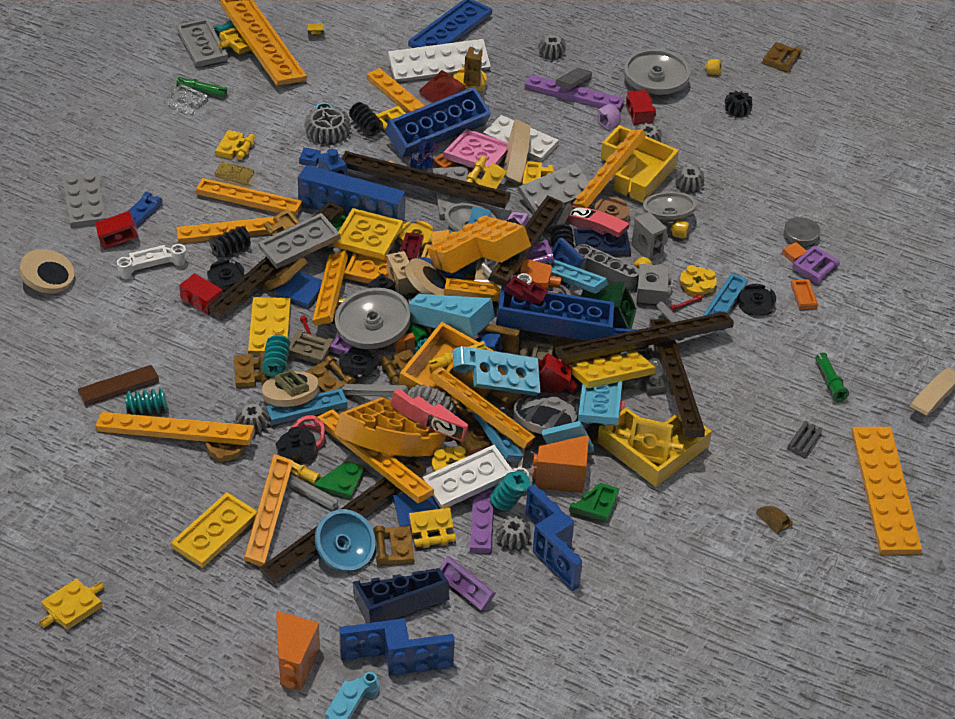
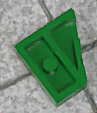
M599 483L592 491L582 495V499L576 504L574 502L571 503L569 511L607 523L620 488Z

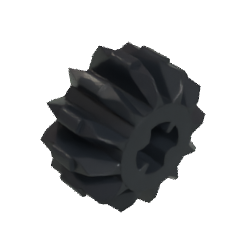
M736 90L735 92H729L724 102L725 110L729 114L739 115L740 117L748 115L753 106L752 97L748 93Z

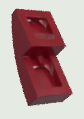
M514 275L504 289L506 293L516 298L537 304L542 302L549 291L534 281L528 285Z

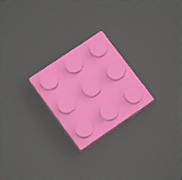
M465 129L444 151L443 158L474 168L475 162L481 156H485L488 159L485 163L487 167L492 162L498 165L507 156L508 151H506L508 143Z

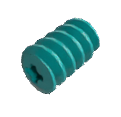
M273 335L266 341L262 371L269 377L283 373L286 369L291 343L286 336Z
M159 388L158 394H156L154 389H151L150 395H148L146 389L143 390L142 395H140L138 390L135 391L134 396H132L130 391L127 392L125 397L127 414L131 410L133 415H136L138 409L142 415L145 414L146 409H148L149 414H152L154 408L157 413H160L162 407L167 412L166 394L162 388Z
M519 470L507 473L491 493V503L500 510H511L530 486L529 477Z

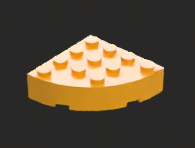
M380 397L342 412L334 432L335 435L341 437L343 442L354 443L371 450L383 452L391 457L395 455L431 457L436 450L442 449L446 438L445 435L420 425L391 407V401L385 397Z

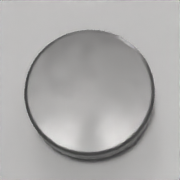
M792 218L785 224L783 237L792 243L797 242L803 248H807L808 245L815 243L819 239L820 227L816 222L808 218Z

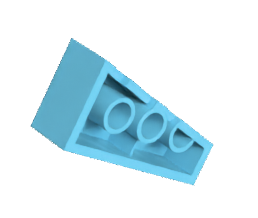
M418 294L408 303L412 323L437 328L442 321L470 337H474L495 318L492 298Z

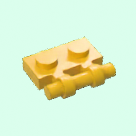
M228 130L216 148L215 156L231 160L236 156L238 160H242L249 153L248 149L253 146L255 135L250 134L244 138V133Z
M481 156L475 162L473 171L467 175L466 181L497 189L507 171L493 162L487 167L485 163L488 159L485 156ZM480 171L484 173L482 179L477 177Z
M526 161L522 185L555 172L554 166L542 167L541 162Z
M450 508L409 513L412 535L420 534L421 538L413 540L414 547L429 548L430 545L441 544V546H444L450 542H456L455 533H446V530H453ZM439 532V536L428 537L427 533Z

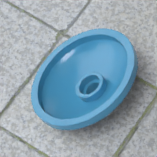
M339 509L328 513L321 519L315 532V545L325 563L336 570L349 572L360 569L370 561L375 551V535L371 525L363 516L351 510ZM338 541L342 543V547L338 545Z

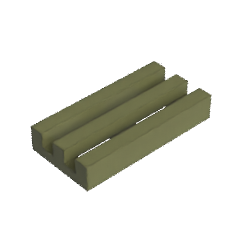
M293 370L274 376L275 382L291 397L295 396V392L302 394V390L305 392L309 391V385Z

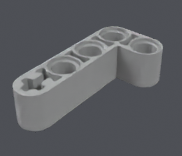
M581 244L575 248L585 258L580 269L605 277L611 283L625 282L628 290L637 288L639 269L589 245Z

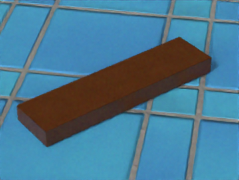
M148 365L78 388V394L84 405L87 406L159 382V377L153 366Z

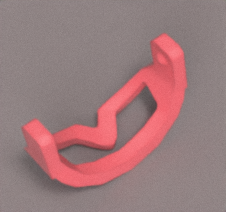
M304 416L298 419L296 424L292 426L299 427L300 429L312 428L317 430L321 436L320 440L316 443V451L324 445L326 440L324 423L322 420L319 421L316 416ZM304 421H313L315 424H305Z

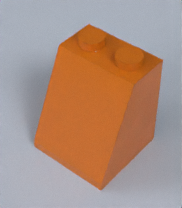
M581 436L539 446L538 454H534L533 466L537 467L533 468L532 480H536L535 485L539 489L583 493L589 436Z
M277 611L280 684L290 689L301 690L320 650L319 623Z

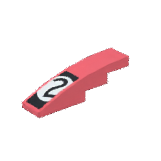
M573 206L566 220L580 229L590 228L601 235L608 232L618 238L629 229L630 224L607 213Z
M399 388L393 392L391 407L426 428L460 441L465 440L468 424L438 403L433 407L420 396L413 399Z

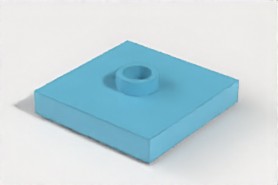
M581 421L542 430V436L547 444L588 436ZM590 438L588 441V453L594 451Z

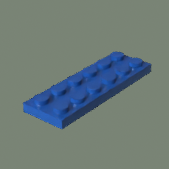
M462 0L408 40V46L417 48L455 43L492 15V8L475 0Z

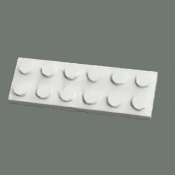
M483 39L388 51L393 78L396 82L457 74L459 69L464 68L465 56L469 47H474V54H478L480 50L483 51L482 71L490 70L491 65Z

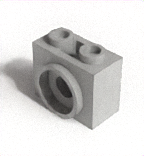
M650 212L639 215L634 220L631 245L649 260L663 255L664 245L668 241L667 228Z
M639 265L636 302L658 304L662 301L666 305L667 298L671 296V287H668V285H671L672 274H669V266Z

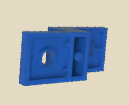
M533 484L527 489L525 512L536 524L533 552L574 591L580 586L582 569L581 557L571 550L574 521L560 509L557 503L551 501L543 490Z
M405 618L339 627L341 660H354L356 658L384 655L388 676H400L413 672L421 673L435 669L443 670L454 665L455 640L453 634L409 640Z

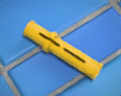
M484 341L468 346L470 348L487 350ZM446 352L443 356L430 359L429 364L432 372L440 367L449 366L453 362L452 352Z

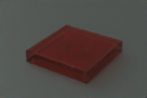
M441 70L419 90V93L434 103L464 91L466 87L460 81Z

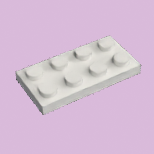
M501 115L483 134L508 143L514 120ZM530 128L527 157L537 162H542L558 146L559 140Z
M492 445L424 476L423 480L434 488L433 498L440 508L443 509L499 484L507 473L514 471L496 446Z

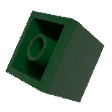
M625 282L610 283L596 294L584 289L582 290L579 297L614 302L613 328L632 329L637 308Z

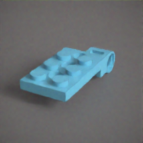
M457 347L453 349V370L457 373H468L473 370L474 387L533 396L540 394L538 358L470 347ZM480 365L486 367L487 372H483L480 369ZM498 368L503 369L505 371V375H502L498 371ZM516 371H520L523 374V378H520Z

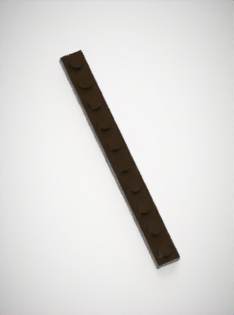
M345 151L342 156L347 169L503 209L506 208L511 197L510 192Z
M548 195L525 225L531 247L503 262H498L490 273L488 280L506 287L562 208V201Z
M329 201L312 217L322 213L333 224L344 214V208ZM265 257L208 307L209 312L224 320L284 266L276 269L270 260Z
M724 311L556 347L555 354L563 364L733 328L734 321Z
M650 319L649 327L668 324L669 320ZM676 341L655 345L684 438L704 437L705 428Z
M414 457L403 463L404 466L418 477L426 473L427 467ZM384 477L341 509L357 512L366 518L392 499L393 495H397L402 490ZM317 526L261 566V573L273 584H276L318 553L315 545Z

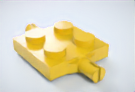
M237 28L220 32L219 38L222 40V42L218 43L220 49L231 47L238 54L251 51Z
M635 416L630 431L621 429L617 431V437L628 439L629 446L652 462L663 464L669 459L671 450L681 453L684 451V444L673 442L674 425Z
M76 578L42 600V607L49 615L39 620L40 626L44 629L51 623L56 622L61 624L66 630H69L102 608V601L95 595L105 589L103 583L99 581L91 588H88Z

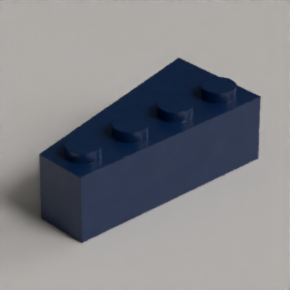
M440 568L412 572L411 576L392 575V579L380 580V578H372L371 582L361 583L360 580L353 581L354 600L367 623L394 620L450 600L449 582Z

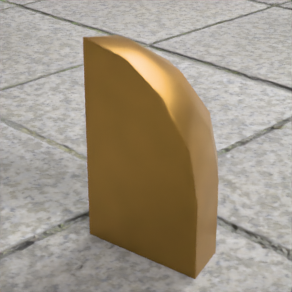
M764 506L756 511L777 534L793 525V521L781 509L775 506Z

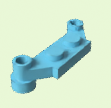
M367 672L363 677L348 682L345 680L327 709L325 719H350L363 696L371 698L379 693L377 675L374 672Z

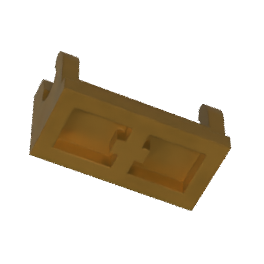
M469 47L465 56L464 84L480 87L482 50L478 54H474V47Z

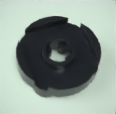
M227 259L214 262L210 266V270L207 271L208 281L221 288L222 292L228 290L245 275L244 268L239 262L230 263Z
M749 284L745 286L744 290L740 291L739 304L744 309V313L748 315L771 314L776 304V294L772 289L770 291L765 289V285Z
M349 349V353L344 354L342 352L340 354L339 365L342 368V373L346 375L356 374L363 377H371L373 372L377 370L378 358L375 356L374 359L370 356L371 352L366 350Z
M291 427L275 444L279 456L293 460V462L300 460L302 463L306 462L314 456L317 450L313 433L299 427Z

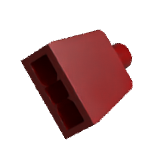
M547 353L538 363L540 392L561 393L565 389L573 393L577 387V382L571 380L572 369Z

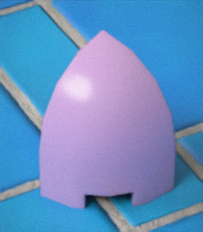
M614 104L605 105L598 110L597 123L607 130H611L620 124L621 115Z

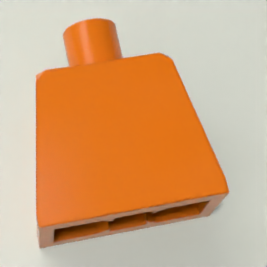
M527 258L524 260L520 274L530 275L532 281L549 290V287H561L562 277L552 276L551 265Z

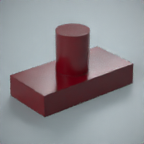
M405 233L400 252H405L409 262L414 258L418 259L424 235Z

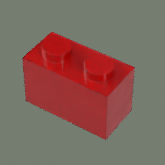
M647 90L627 92L626 107L633 126L644 125L645 122L653 124V119L656 117V108L653 107L652 98L648 95Z
M130 210L95 222L97 235L104 249L139 237L137 225Z
M195 273L179 285L180 298L207 315L210 314L208 307L223 294L221 288Z

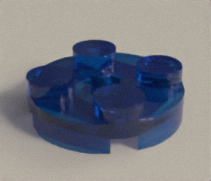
M423 139L416 146V148H419L417 153L413 152L410 167L425 171L427 168H431L434 163V158L432 157L436 144Z

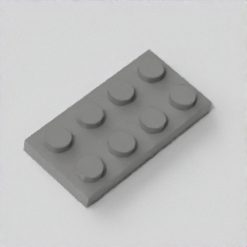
M208 18L177 24V31L196 67L228 60L225 49H220L218 46L220 40Z
M574 163L519 186L518 191L534 214L547 195L562 201L565 205L574 202L577 199V195L586 188L589 181L578 164Z
M467 167L432 168V173L466 181L468 170ZM435 191L440 220H445V211L453 204H473L472 200Z
M98 172L62 177L71 228L96 225L95 222L106 219Z
M320 213L258 242L260 250L278 269L340 240L341 237L336 228Z

